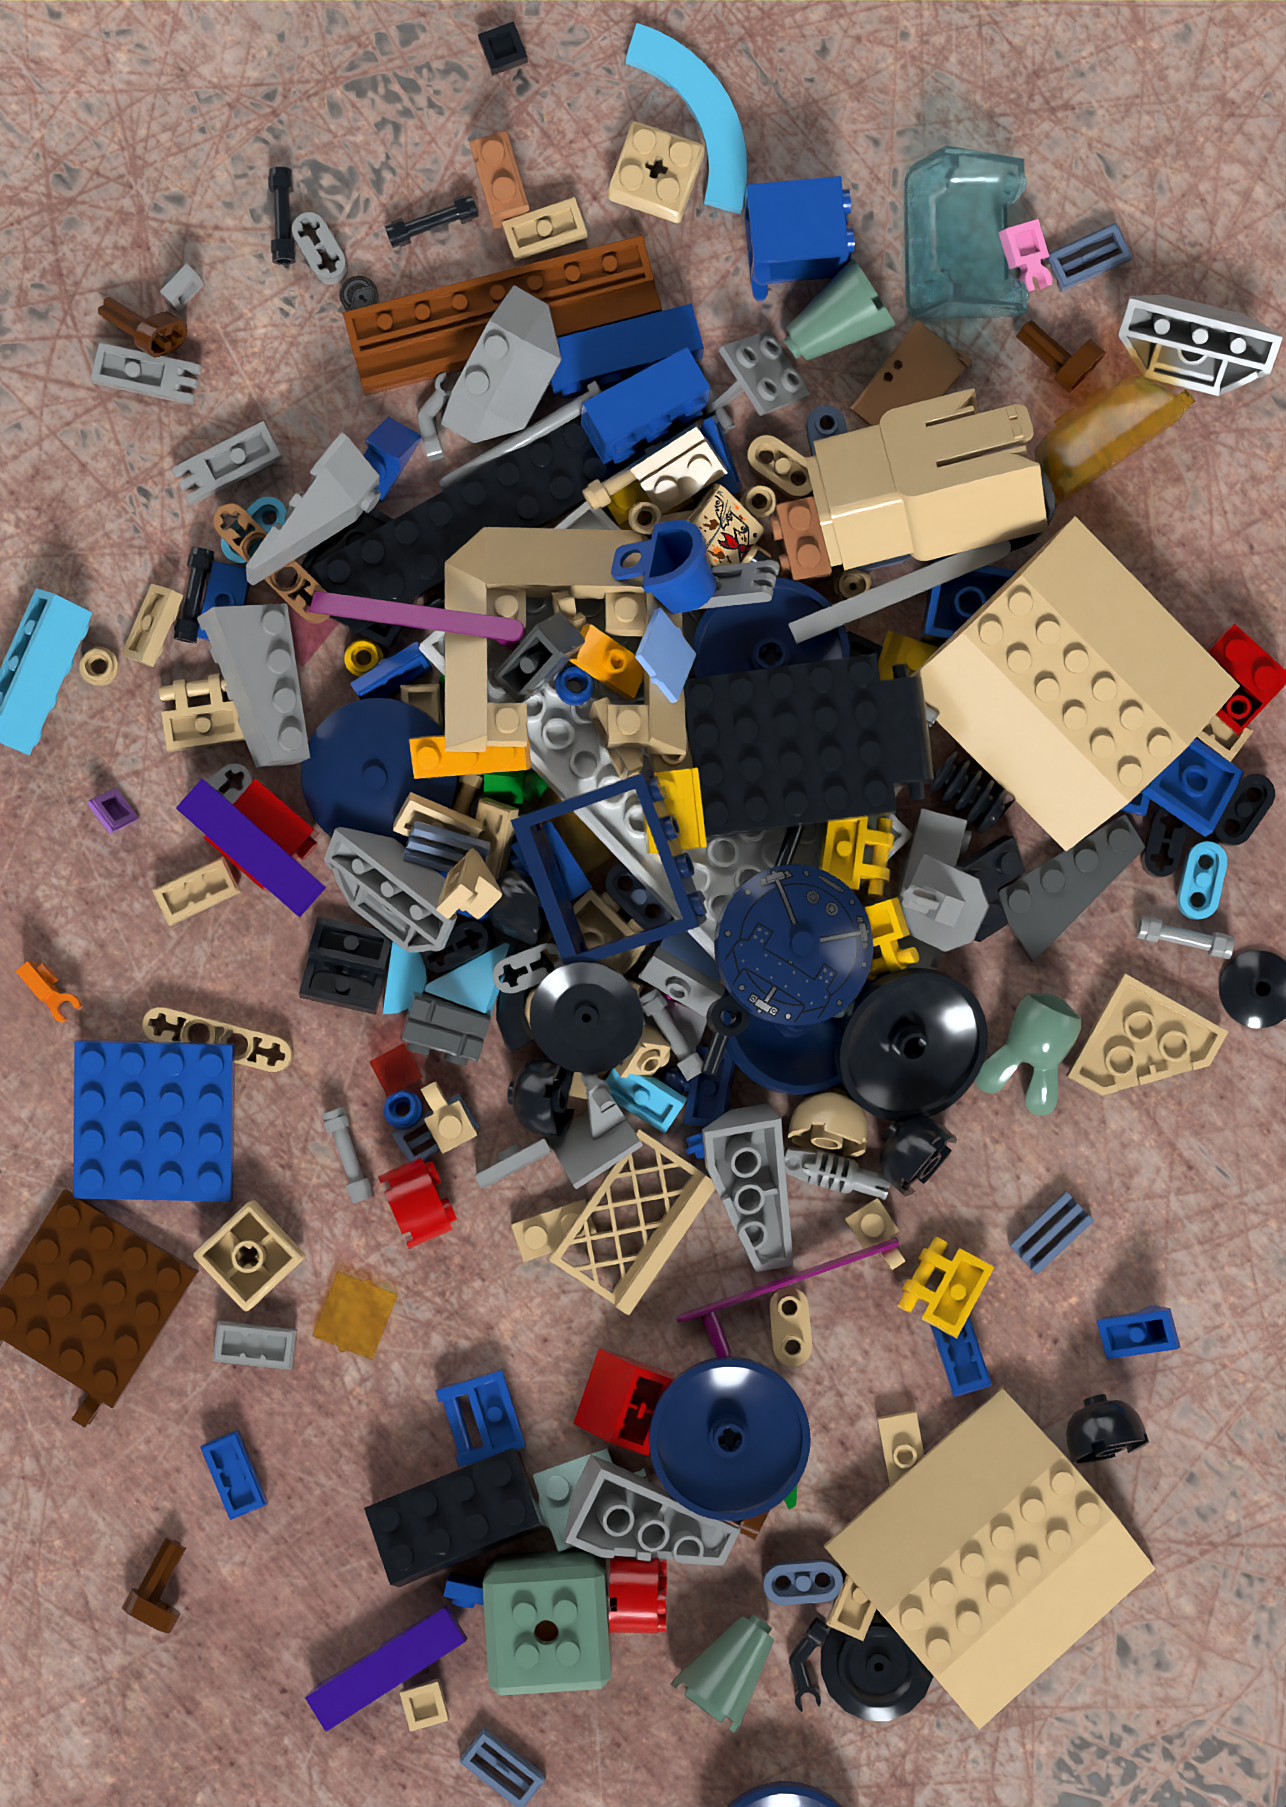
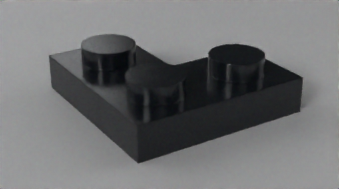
M1003 835L954 866V868L980 879L990 905L974 941L981 942L1009 924L997 889L1025 872L1013 836Z

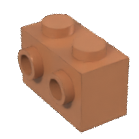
M814 496L777 504L774 517H770L769 522L774 541L780 540L783 554L778 555L782 578L788 577L790 580L805 585L828 581L832 574V569Z

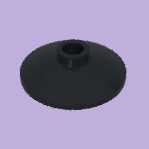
M1262 950L1248 951L1232 959L1224 968L1219 981V997L1227 1014L1239 1024L1250 1028H1267L1283 1021L1286 1018V961L1274 953ZM1261 981L1268 987V992L1263 997L1259 996L1255 990L1256 985Z

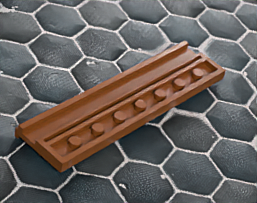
M643 235L343 312L364 395L368 396L434 379L444 372L449 375L463 371L488 321L514 285L549 305L557 338L662 311Z

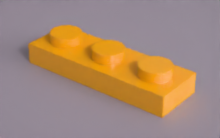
M445 735L409 739L414 779L520 771L532 768L529 739L527 747L486 746L485 752L445 751Z

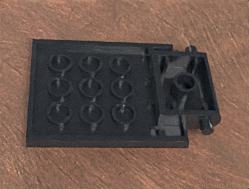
M875 653L686 679L683 690L693 768H698L706 838L894 814L897 812L894 787L908 786L910 800L924 799V783L934 782L935 774L922 678L909 677L908 664H898L892 666L894 679L880 681L877 654Z

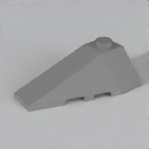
M767 1103L729 1110L702 1129L706 1169L755 1272L792 1266L794 1263L781 1118Z
M591 1454L573 1489L563 1540L566 1543L604 1558L626 1556L636 1557L637 1560L650 1561L651 1558L675 1560L677 1563L723 1566L741 1530L727 1521L709 1519L686 1509L667 1490L622 1467Z

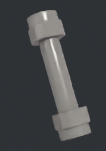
M1143 915L1139 919L1136 930V938L1153 943L1158 942V939L1207 950L1209 956L1230 959L1235 938L1227 934L1213 932L1212 935L1164 925L1162 924V919Z
M655 989L640 998L646 1015L648 1017L652 1015L679 1059L680 1063L677 1065L686 1080L689 1081L702 1073L700 1071L703 1064L701 1057L697 1052L693 1054L665 1008L668 1006V1003L660 990Z
M344 1107L322 1114L326 1132H332L350 1184L346 1185V1189L352 1204L375 1196L370 1178H364L348 1133L347 1126L351 1124Z

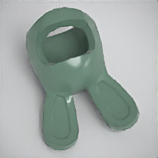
M1028 993L1020 1000L1015 1011L1005 1045L992 1053L983 1062L980 1072L975 1079V1084L986 1093H996L1004 1087L1021 1062L1029 1063L1034 1068L1025 1095V1105L1032 1114L1037 1116H1045L1051 1113L1056 1107L1058 1098V1068L1079 1036L1082 1028L1081 1016L1056 995Z

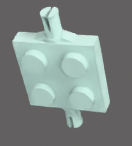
M608 1448L591 1453L613 1464ZM591 1454L533 1474L539 1493V1506L546 1526L552 1532L558 1552L574 1547L566 1543L563 1538L573 1489ZM645 1469L634 1472V1474L640 1477L646 1476Z

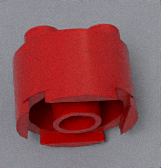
M422 1157L377 1176L380 1184L386 1181L390 1184L391 1189L384 1191L402 1235L409 1231L411 1233L412 1239L405 1241L408 1249L453 1230L450 1223L456 1221L457 1217L449 1199L446 1197L440 1200L435 1186L441 1184V1180L432 1161L424 1164Z
M626 1556L610 1558L609 1598L611 1611H609V1633L658 1634V1632H666L667 1559L651 1558L650 1561L637 1560L636 1557Z

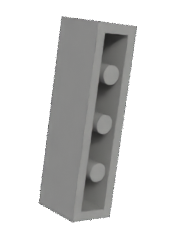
M920 809L917 812L912 831L913 836L910 839L896 894L900 906L904 898L900 896L901 890L903 888L908 890L924 854L954 867L957 864L959 853H966L971 837V831L965 830L967 820L925 809ZM910 935L897 939L899 948L902 950L915 947L918 952L919 961L907 965V969L937 968L942 950Z

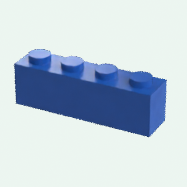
M692 303L557 338L562 361L550 383L554 397L562 395L564 399H570L583 395L585 389L588 388L587 385L594 381L600 385L601 389H609L622 382V379L629 378L688 347L696 363H698L697 360L703 358L704 346Z

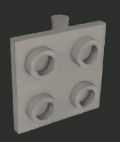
M768 330L724 345L718 350L738 381L719 398H717L711 388L707 405L703 412L707 417L717 415L722 432L725 435L732 431L736 425L724 408L743 392L746 393L760 416L806 399L810 393L803 384L799 373L794 370L785 356L780 343Z
M582 1073L580 1077L587 1087L588 1110L571 1121L569 1129L563 1136L548 1135L546 1137L576 1189L643 1146L619 1105L611 1097L609 1085L606 1081L599 1079L597 1073Z

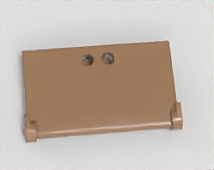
M916 320L851 406L850 410L869 426L880 424L881 417L891 409L944 396L963 370L970 366L972 359L960 349L955 350L923 323Z

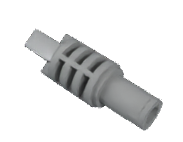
M787 1146L785 1149V1170L789 1175L809 1184L844 1194L855 1190L880 1197L883 1200L887 1197L888 1191L886 1189L890 1188L891 1183L885 1175L860 1168L853 1159L818 1149Z

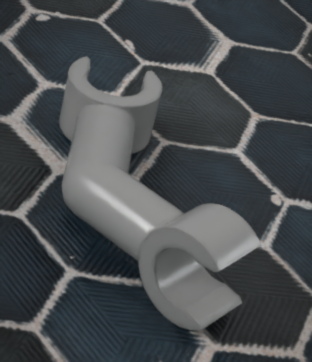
M446 372L441 373L436 378V390L417 413V421L429 462L444 458L433 417L445 402L449 401L452 390L447 392L441 389L448 379Z

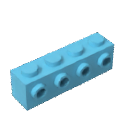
M38 588L35 589L0 668L1 744L30 756L33 747L37 745L41 738L42 726L46 717L57 702V693L61 683L72 668L73 656L77 647L88 632L89 620L93 612L56 594Z

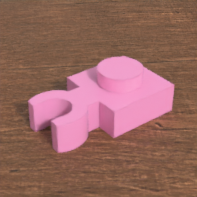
M1038 219L998 232L1009 269L1020 268L1019 288L1023 294L1035 290L1032 282L1033 276L1038 280L1040 289L1052 285L1050 272L1041 264V260L1050 256Z

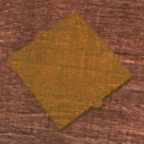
M338 1271L312 1336L338 1346L340 1352L348 1350L373 1360L398 1294L373 1285L371 1279L363 1281Z

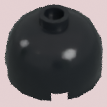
M548 1057L536 1058L524 1065L518 1072L515 1081L510 1082L507 1099L508 1103L513 1105L515 1116L525 1128L533 1133L550 1136H563L567 1132L574 1115V1109H567L573 1072L552 1062Z
M925 1117L912 1118L902 1125L894 1122L881 1138L885 1145L880 1153V1166L889 1182L907 1197L915 1192L911 1187L914 1182L919 1180L925 1184L941 1167L952 1151L946 1146L947 1143H956L957 1138L947 1128L933 1119Z
M1106 1394L1084 1399L1085 1407L1076 1411L1067 1424V1446L1072 1462L1076 1461L1077 1464L1116 1457L1115 1453L1121 1452L1126 1448L1127 1452L1130 1453L1149 1443L1145 1426L1139 1414L1132 1406L1121 1400L1108 1401Z

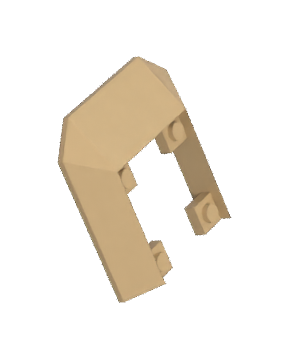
M484 527L445 562V609L517 619L524 625V634L526 633V597L551 598V592L567 589L569 597L604 599L605 634L607 636H644L652 614L658 608H662L675 627L681 629V635L683 636L682 613L671 614L651 592L646 593L642 588L644 576L616 580L611 574L614 554L618 547L650 540L645 534L638 533L635 530ZM633 553L629 555L623 562V568H630L636 565L641 558V554ZM445 632V751L485 752L486 746L527 747V703H487V638ZM643 668L644 705L608 704L607 748H644L646 754L685 755L684 690L682 689L678 701L671 703L657 684L651 682L650 675Z

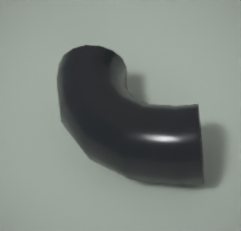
M540 952L541 959L530 964L532 971L545 968L548 973L553 972L542 952ZM526 966L519 969L510 967L502 983L508 982L511 987L517 986V978L528 973ZM537 985L512 994L499 990L496 1003V1021L504 1044L510 1054L535 1040L524 1012L526 998Z

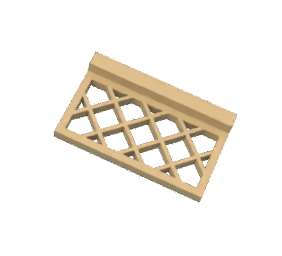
M639 1128L635 1133L640 1141L642 1140L654 1149L657 1165L635 1169L632 1153L614 1164L549 1258V1261L613 1303L616 1308L628 1316L716 1189L709 1175L700 1171ZM660 1153L673 1162L662 1164ZM628 1161L630 1170L620 1172ZM680 1166L692 1174L683 1188L667 1191L663 1169ZM658 1171L662 1192L639 1196L636 1175ZM631 1176L635 1197L612 1202L610 1185L617 1178ZM606 1193L607 1203L598 1204ZM677 1195L670 1206L668 1197ZM663 1198L666 1213L662 1219L645 1224L641 1202ZM636 1203L640 1225L617 1229L613 1208ZM609 1209L612 1230L589 1234L587 1219L591 1213ZM583 1226L585 1236L576 1237ZM655 1228L647 1239L646 1230ZM641 1231L643 1247L639 1253L622 1256L618 1235ZM614 1236L617 1258L595 1262L591 1240ZM586 1242L590 1263L573 1266L561 1258L569 1245ZM632 1261L625 1272L623 1263ZM619 1264L621 1279L611 1292L598 1283L596 1268ZM591 1269L593 1279L582 1271Z

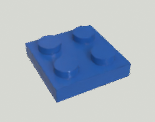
M1195 738L1177 758L1143 789L1142 793L1206 837L1214 831L1244 772Z

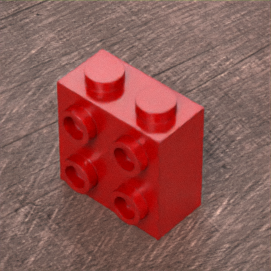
M256 778L233 803L236 808L278 843L295 860L298 857L301 860L306 859L318 845V842L314 839L319 835V832ZM206 835L203 837L262 890L269 892Z

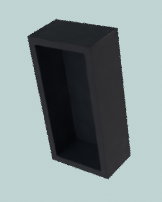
M514 1448L364 1508L390 1585L402 1587L547 1528L521 1454Z

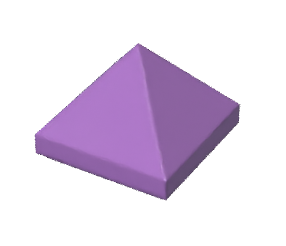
M117 788L87 802L99 823L110 834L139 819Z

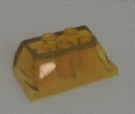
M1132 374L1109 390L1105 386L1096 390L1086 399L1088 404L1076 412L1074 408H1071L1054 421L1056 427L1048 432L1034 449L1035 462L1040 464V470L1046 474L1052 484L1051 490L1055 493V508L1177 423L1196 402L1188 390L1185 389L1176 395L1155 380Z

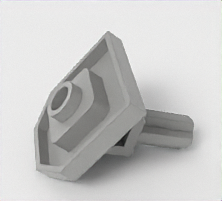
M926 854L923 855L908 890L903 888L900 896L904 897L901 909L910 936L944 952L973 942L990 906L980 879Z

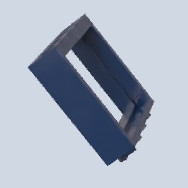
M652 769L510 820L564 965L577 961L595 962L697 928L707 920V911L704 905L706 898L700 890H696L692 879L694 875L692 860L687 852H682L678 837L681 835L679 824L673 814L669 815L664 802L667 795L665 786L661 787L657 776L655 777ZM635 789L682 918L588 949L541 822Z

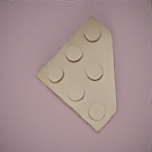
M1125 973L1120 977L1066 1077L1103 1096L1191 1070L1201 1069L1211 1065L1228 1031Z

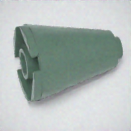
M853 259L833 277L787 326L786 330L789 336L784 341L796 359L803 355L806 361L889 330L896 324L886 307L883 306L868 278L855 259Z
M754 1614L749 1620L741 1616L682 1670L670 1685L677 1690L682 1683L688 1688L684 1693L686 1698L720 1723L723 1722L725 1717L731 1720L733 1723L729 1730L736 1734L741 1726L773 1645L774 1639L768 1635L772 1627Z

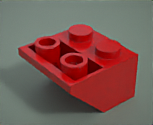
M1233 624L1226 628L1206 651L1240 685L1215 715L1236 735H1239L1286 685V670L1236 624Z
M598 1348L573 1424L611 1444L648 1456L650 1452L649 1426L651 1416L660 1395L674 1379V1375L672 1372Z

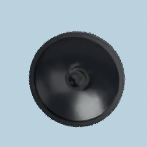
M909 968L887 974L865 988L854 999L841 1020L834 1049L835 1066L839 1079L852 1099L864 1110L878 1118L888 1121L906 1122L912 1118H929L959 1100L970 1088L980 1072L988 1043L987 1023L984 1012L975 996L963 984L944 972L928 968Z

